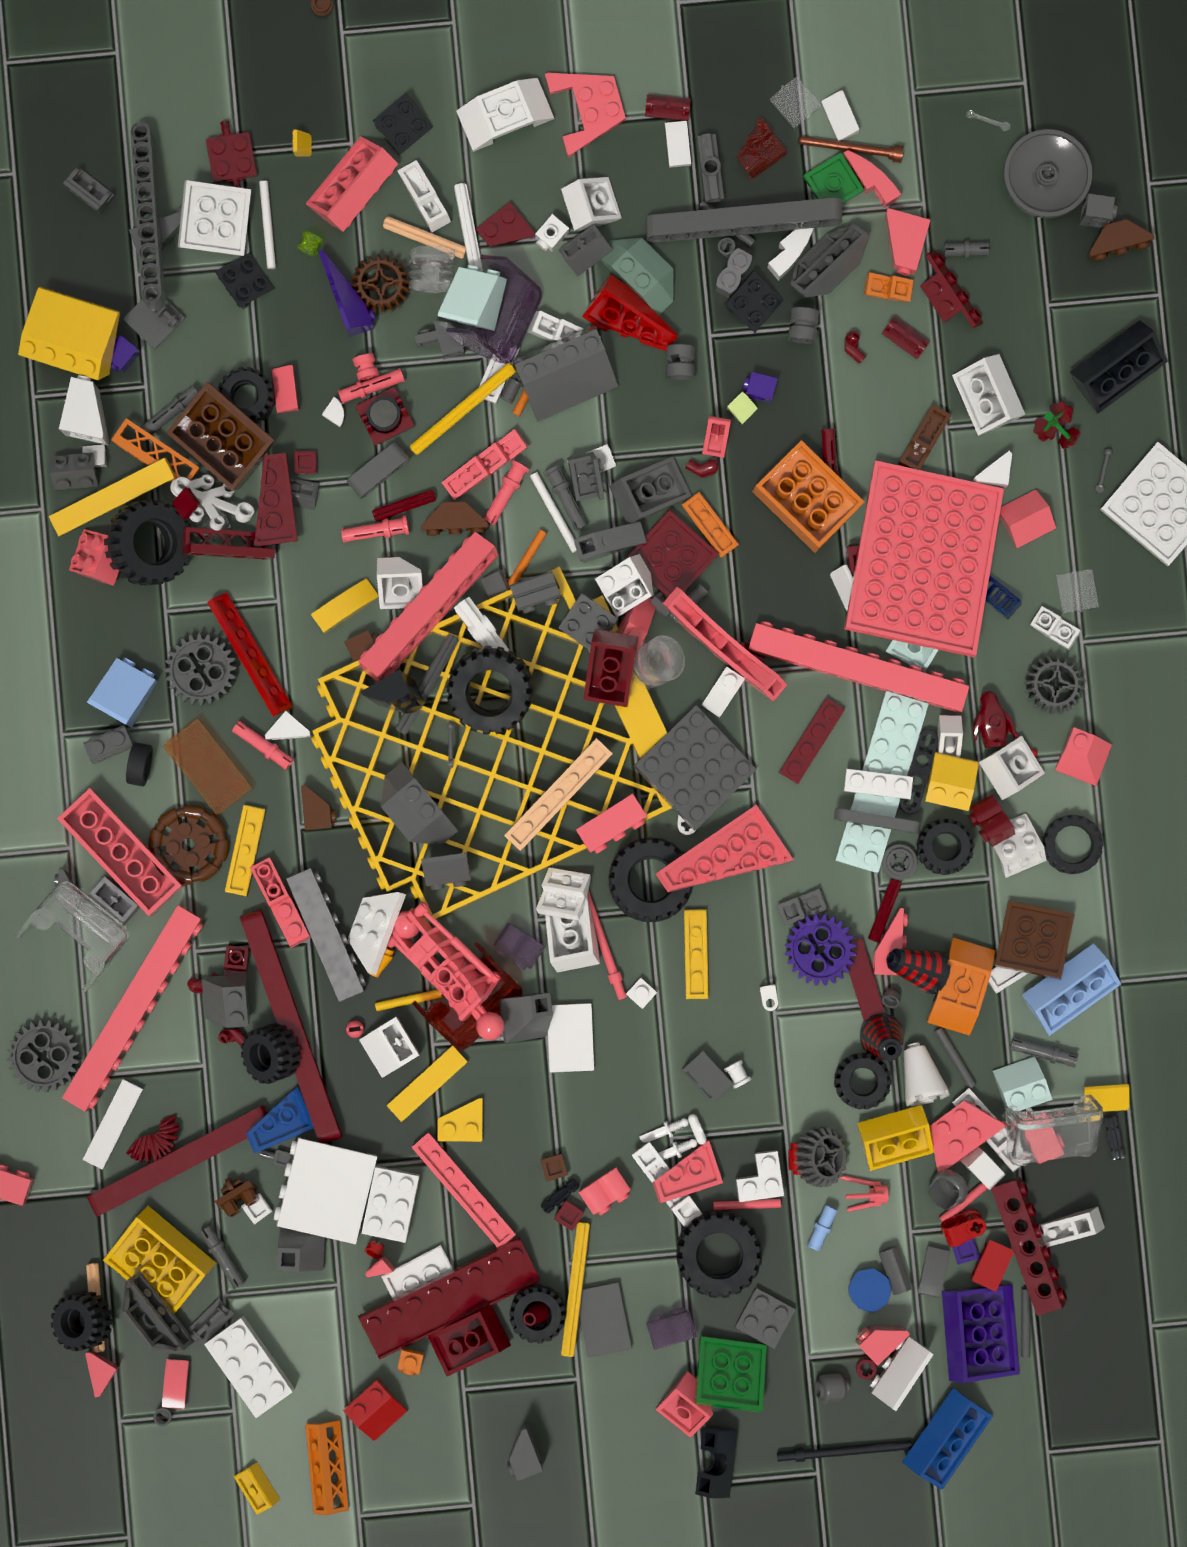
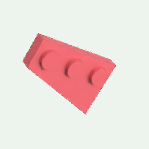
M707 1141L652 1183L660 1204L722 1184L723 1181L710 1142Z

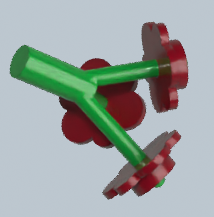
M1061 401L1050 406L1051 412L1045 414V420L1038 418L1035 421L1036 427L1033 429V432L1038 435L1040 441L1044 442L1048 439L1053 440L1055 433L1059 430L1062 434L1058 444L1063 449H1067L1077 442L1081 432L1075 427H1071L1069 430H1064L1061 427L1065 423L1072 421L1071 415L1074 412L1071 406H1066V403Z

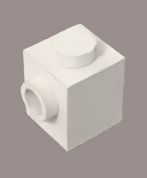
M552 214L535 234V238L538 240L536 244L544 251L548 249L553 253L569 234V227Z

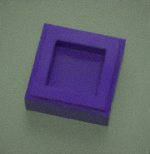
M974 1239L966 1241L960 1246L952 1247L958 1265L979 1259Z

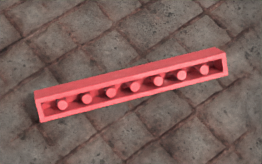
M476 532L471 537H467L462 547L449 557L446 565L442 569L437 570L428 585H424L420 589L419 595L405 606L402 614L394 618L384 634H380L376 638L375 644L361 655L358 662L362 670L377 682L394 673L499 556L495 546Z

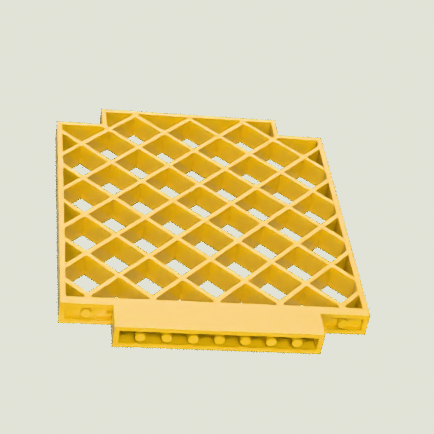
M559 566L551 571L559 587L560 596L564 598L570 611L576 600ZM511 589L476 605L479 611L483 610L506 618L499 636L502 641H504L511 621L542 631L532 662L523 660L526 663L525 667L529 668L531 675L536 670L566 682L555 712L533 704L530 705V710L553 717L542 748L510 738L512 729H507L505 735L490 732L489 736L502 740L492 772L460 761L471 732V727L465 725L466 729L455 759L453 758V768L450 770L442 795L425 790L430 797L439 800L438 807L441 810L446 802L476 813L465 845L451 840H447L446 844L462 849V853L470 852L500 863L492 886L482 892H477L463 886L454 887L453 883L445 884L450 887L441 911L433 914L431 909L428 910L435 919L587 849L585 844L577 845L556 837L567 805L598 816L607 810L616 783L619 782L649 793L643 810L647 815L643 819L644 821L672 809L654 788L619 777L630 745H633L640 760L667 734L636 665L634 667L628 707L614 705L629 738L596 727L604 703H599L592 725L559 714L570 683L585 688L586 682L573 678L584 646L569 635L550 628L558 603L552 605L545 626L513 615L516 608L514 598L508 613L491 607L512 597ZM603 595L593 599L595 603L611 613ZM456 614L439 622L427 636L434 633L446 638L451 633L442 629L461 621V618ZM464 621L459 635L451 634L457 637L459 642L451 654L445 672H441L439 676L443 679L432 709L422 706L420 710L428 713L429 717L418 745L387 734L396 712L395 710H389L382 732L351 721L361 691L369 687L364 685L368 674L362 671L359 682L342 676L360 668L361 666L358 661L319 678L320 684L316 686L321 697L326 696L329 702L326 708L330 717H336V720L312 730L314 736L311 739L315 748H320L324 755L320 759L325 769L330 768L333 776L329 778L334 789L339 788L342 794L339 800L344 810L348 808L352 815L348 819L353 829L358 828L361 836L358 837L362 849L367 848L370 854L367 860L372 870L377 869L380 877L376 879L381 890L386 889L387 892H391L412 882L413 886L410 889L415 899L420 898L421 902L426 903V898L419 886L417 877L418 875L424 877V873L420 871L422 866L421 859L425 858L429 844H423L415 869L383 858L395 824L388 817L360 807L371 777L374 776L384 780L385 775L375 772L374 769L385 739L416 750L409 769L412 775H414L421 753L448 762V756L426 749L424 745L435 716L463 726L459 722L460 719L438 712L437 709L461 644L475 649H483L481 644L464 638L467 630V625ZM615 624V626L610 630V632H616V631H617L618 627H617L616 624ZM547 634L579 645L568 675L537 665ZM420 644L410 654L409 658L403 662V664H406L404 673L408 676L412 667L425 672L429 668L426 665L414 662ZM487 670L482 685L470 682V688L479 691L475 702L478 706L482 702L484 693L505 701H509L511 697L487 688L492 670ZM332 680L356 687L345 719L341 718L326 686V683ZM557 719L589 731L581 754L589 747L593 733L626 744L615 775L599 769L594 773L613 780L602 811L600 812L569 800L560 810L552 835L541 831L536 834L549 840L540 865L528 869L506 861L512 845L509 840L502 858L470 847L481 815L513 827L522 817L530 793L541 796L545 793V791L533 787L544 756L569 765L573 764L574 760L546 751ZM343 724L333 753L330 756L320 734ZM349 726L380 737L368 769L337 758ZM507 743L539 754L528 785L496 774ZM333 763L366 773L355 806L352 805ZM458 766L489 777L478 809L447 798ZM494 779L526 790L515 822L483 811ZM656 794L662 807L647 814L653 795ZM358 812L390 823L378 856H376L358 818ZM554 842L573 848L548 860ZM380 862L401 868L413 874L390 886ZM504 865L523 871L498 884ZM455 888L473 895L448 907Z

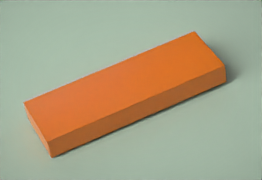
M700 492L681 505L713 549L719 553L720 558L739 546Z

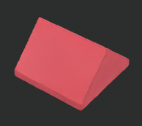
M1036 489L1001 507L1000 518L1016 549L1056 529L1050 507Z

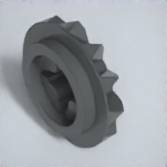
M901 844L893 845L885 851L882 867L884 872L892 879L904 880L915 872L917 857L910 847ZM893 854L898 858L908 857L903 862L905 871L900 866L892 868L896 862Z

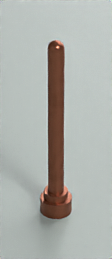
M800 136L798 138L800 145L884 156L895 163H901L904 147L902 145H895V147L884 148Z

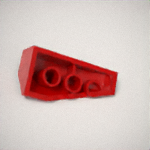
M611 274L600 286L582 315L584 319L604 331L610 329L619 332L622 337L627 338V336L639 339L641 343L666 351V347L671 345L678 337V334L628 285Z

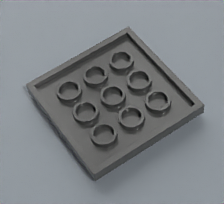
M697 705L633 766L694 831L757 770Z

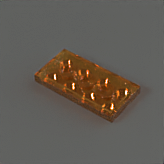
M199 719L193 721L163 745L167 753L217 816L253 789Z

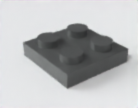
M756 1287L735 1328L775 1349L796 1309Z

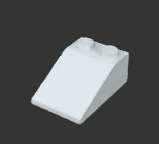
M588 895L579 921L545 915L550 963L557 973L600 964L598 942Z

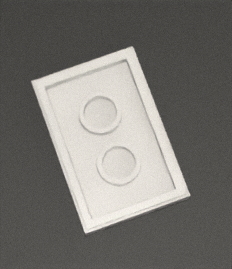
M591 1003L552 1005L553 1017L548 1029L550 1072L594 1071Z
M439 1245L395 1268L392 1273L384 1274L381 1277L393 1299L453 1270V1267L443 1247Z

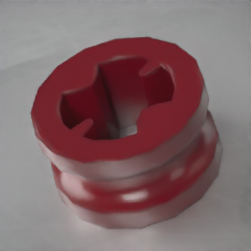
M864 1358L858 1361L856 1373L860 1378L868 1380L875 1376L877 1369L872 1360ZM865 1363H869V1367L872 1369L870 1374L867 1372V1375H863V1371L860 1369L862 1364L865 1366Z

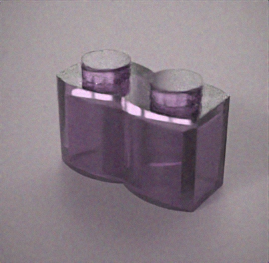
M509 922L494 943L497 947L495 950L497 953L505 958L510 955L516 959L514 964L523 970H526L527 967L532 969L546 946Z
M681 1307L672 1310V1315L663 1317L662 1314L649 1317L650 1321L646 1322L654 1350L697 1337L689 1310L684 1311V1308Z

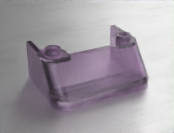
M481 255L480 259L492 270L500 272V277L507 279L495 331L480 328L479 331L476 328H467L466 330L447 328L446 332L469 351L498 363H511L539 306L542 291L509 258Z

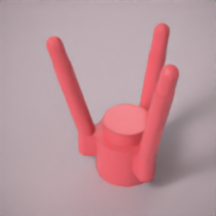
M846 1175L838 1178L873 1187L868 1189V1193L845 1195L846 1199L869 1198V1201H872L848 1207V1212L881 1206V1203H888L887 1185H881L880 1181H869Z

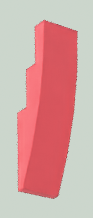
M514 429L500 441L492 444L481 454L472 458L441 483L451 497L456 500L509 463L529 446L517 429Z

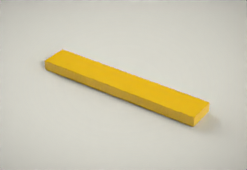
M163 458L50 515L49 518L58 536H62L176 477L167 458Z

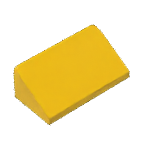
M1129 1084L1084 1087L1082 1098L1084 1111L1090 1113L1128 1110Z
M257 1462L234 1476V1479L257 1515L280 1501L279 1496Z

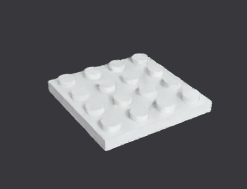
M1157 442L1100 510L1167 567L1187 545V466Z

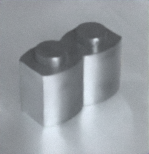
M740 248L732 252L728 259L727 267L718 276L716 292L727 298H730L739 288L740 280L750 269L752 255Z

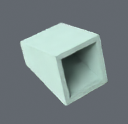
M468 265L467 269L459 267L440 307L438 316L454 322L495 331L507 279L500 277V272L487 269V273L480 272L481 268Z

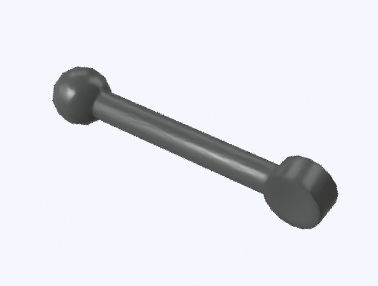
M1110 448L1104 450V463L1099 483L1095 487L1097 493L1104 491L1103 481L1109 457L1113 453Z
M450 721L446 725L448 729V768H453V729L455 724Z

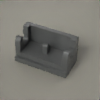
M78 167L63 182L70 192L100 215L115 197V194Z
M595 224L559 249V252L577 276L613 251Z
M704 1051L693 1058L682 1069L711 1103L717 1100L733 1084Z

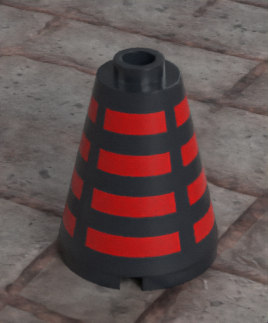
M896 948L887 955L886 962L891 971L927 994H937L935 991H941L949 978L951 965L947 964V960L950 959L945 952L939 950Z
M885 1013L875 1014L867 1022L863 1023L859 1037L861 1045L867 1053L889 1061L895 1060L901 1055L904 1030L901 1023L894 1016Z

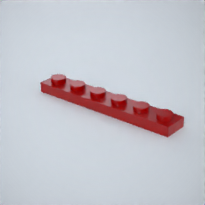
M228 593L210 599L207 602L272 716L275 717L293 707Z

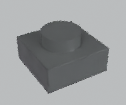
M660 591L650 602L658 612L663 613L667 617L671 612L662 604L667 597Z

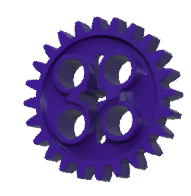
M818 913L814 915V920L810 916H806V924L799 920L800 928L792 927L791 929L795 934L787 935L792 940L791 943L785 944L786 947L790 948V951L786 952L785 955L792 957L787 964L794 963L795 967L792 969V972L799 970V979L804 975L807 976L806 983L814 979V984L817 986L820 980H822L824 986L828 985V979H830L834 984L836 983V976L840 979L844 978L842 971L847 973L851 971L847 966L848 964H855L850 959L851 956L857 955L856 952L852 951V948L856 947L857 944L850 941L855 935L848 936L847 932L850 930V927L843 929V920L838 924L835 923L836 916H833L830 920H828L826 913L822 919H820ZM820 928H825L828 931V938L826 940L819 938L818 930ZM809 933L813 935L816 943L819 946H825L824 953L826 954V956H828L830 960L833 961V966L829 964L826 956L823 953H817V950L819 948L815 944V942L812 939H810V937L808 936ZM803 941L810 944L811 950L809 953L801 951L800 945ZM833 946L841 948L842 955L840 958L832 955L831 949ZM816 959L824 962V969L822 971L815 969L814 961Z

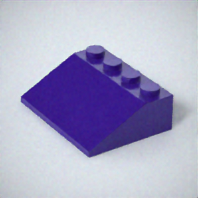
M1012 1284L999 1285L997 1291L984 1286L942 1291L949 1381L967 1383L1019 1375Z

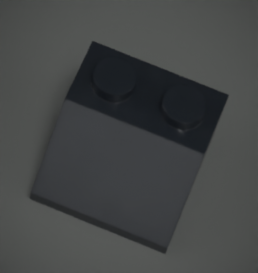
M397 670L361 691L363 696L378 706L405 714L416 712L420 709L421 705L425 704L415 680L401 670Z

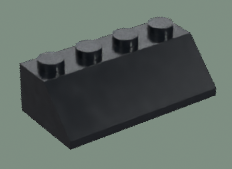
M1139 320L1070 371L1076 387L1098 414L1168 361L1155 332Z

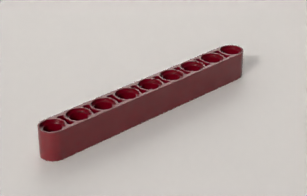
M262 1105L164 1156L161 1160L159 1159L86 1197L94 1214L98 1217L247 1139L246 1132L267 1114L265 1107Z

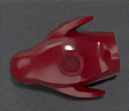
M986 691L981 694L980 709L972 726L974 741L977 740L979 730L985 748L1007 745V726L1010 728L1011 733L1015 735L1013 721L999 703L995 692Z

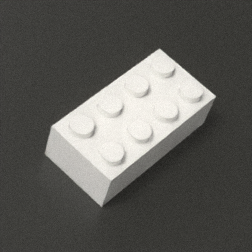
M244 1315L204 1344L255 1418L294 1391L295 1388Z

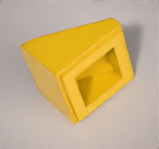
M300 130L293 131V153L296 157H310L312 155V137L310 134Z

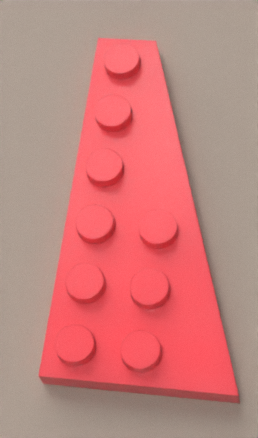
M756 804L655 874L667 892L788 863L794 859Z

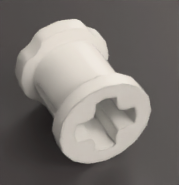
M742 1060L724 1068V1071L729 1073L734 1083V1089L752 1080L750 1076H747L742 1066Z

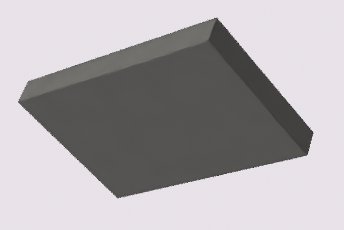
M614 1282L582 1289L579 1316L588 1358L632 1349L619 1283Z

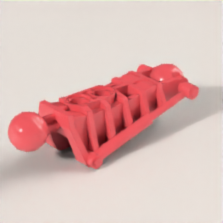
M421 902L415 909L411 908L409 911L399 913L387 946L390 948L395 946L421 971V974L440 994L447 998L450 1007L455 1009L461 1021H465L472 1014L477 1020L476 1030L480 1037L490 1041L499 1038L504 1031L502 1017L497 1013L487 1012L481 1004L498 984V981L501 979L500 973L489 969L456 936L454 937L428 912L430 908L426 902ZM423 916H425L435 926V928H432V926L427 922V920ZM421 931L423 936L414 944L410 938H413ZM437 952L446 959L441 964L434 957Z

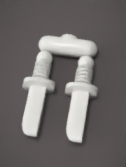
M695 1114L689 1115L688 1120L682 1118L678 1122L670 1123V1125L665 1121L663 1122V1127L639 1136L640 1140L644 1143L667 1134L670 1138L673 1137L672 1131L682 1129V1127L688 1126L689 1123L696 1140L691 1139L678 1145L676 1141L673 1142V1147L658 1153L663 1160L675 1155L681 1158V1152L696 1147L697 1142L701 1145L705 1144L707 1140L702 1125Z

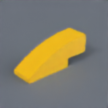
M366 578L313 612L311 616L323 633L326 634L338 624L345 622L373 602L379 595Z

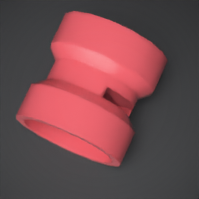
M373 353L363 354L352 359L354 366L358 368V381H366L379 376L378 369L373 365L375 362Z

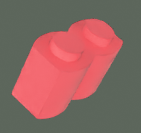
M615 1167L581 1189L579 1194L593 1215L596 1213L602 1215L611 1209L609 1205L617 1200L620 1203L628 1198V1192L631 1188L618 1168Z

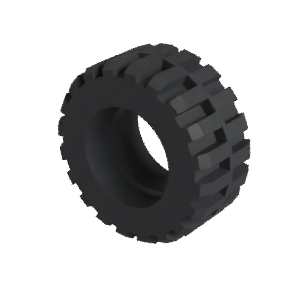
M161 500L138 501L130 503L129 506H123L118 510L119 514L112 516L110 519L112 525L107 526L105 530L109 534L108 538L104 539V545H108V551L105 554L106 558L112 559L113 562L110 563V566L113 570H119L118 575L122 579L128 578V582L144 586L158 585L170 582L175 579V576L181 575L184 572L183 566H188L191 559L188 558V555H183V528H191L189 521H183L178 511H174L175 507L172 504H165ZM143 522L155 524L164 537L165 546L163 554L153 564H147L142 561L136 554L133 545L135 531ZM190 534V541H192L194 537L193 534Z
M485 646L483 649L476 648L471 653H466L454 666L447 685L448 704L452 707L451 712L455 717L458 716L459 722L463 726H470L471 731H483V734L489 735L490 732L500 734L503 733V730L514 728L515 724L520 723L524 719L533 697L534 685L531 680L532 675L530 670L525 667L526 663L522 658L519 660L516 657V653L512 651L507 652L503 647L499 646L498 648ZM492 670L501 673L508 679L511 685V697L505 706L489 710L478 706L472 700L469 687L471 680L476 674L481 671Z
M652 837L637 839L623 847L615 856L608 877L612 899L619 909L629 917L642 922H659L677 914L688 902L693 886L668 892L663 898L656 901H646L639 898L632 891L630 874L635 865L643 860L656 859L667 866L682 856L684 852L675 844L665 839Z
M707 1211L694 1218L682 1230L683 1232L677 1241V1264L687 1284L697 1290L698 1293L712 1298H727L730 1295L741 1293L757 1277L762 1263L761 1244L755 1230L741 1216L739 1217L729 1211ZM714 1233H724L731 1236L737 1242L740 1249V1259L737 1266L731 1272L724 1275H714L707 1272L698 1260V1249L701 1242L707 1236Z

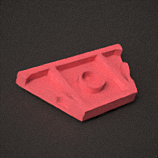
M967 1100L957 1105L930 1125L937 1172L949 1169L1007 1127L1008 1124L994 1118L987 1111L980 1110L976 1105Z

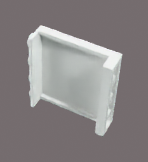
M298 1137L297 1142L292 1141L290 1154L293 1155L291 1163H287L284 1174L288 1179L286 1185L281 1186L279 1198H282L281 1207H276L273 1220H277L276 1224L278 1227L356 1244L377 1156Z

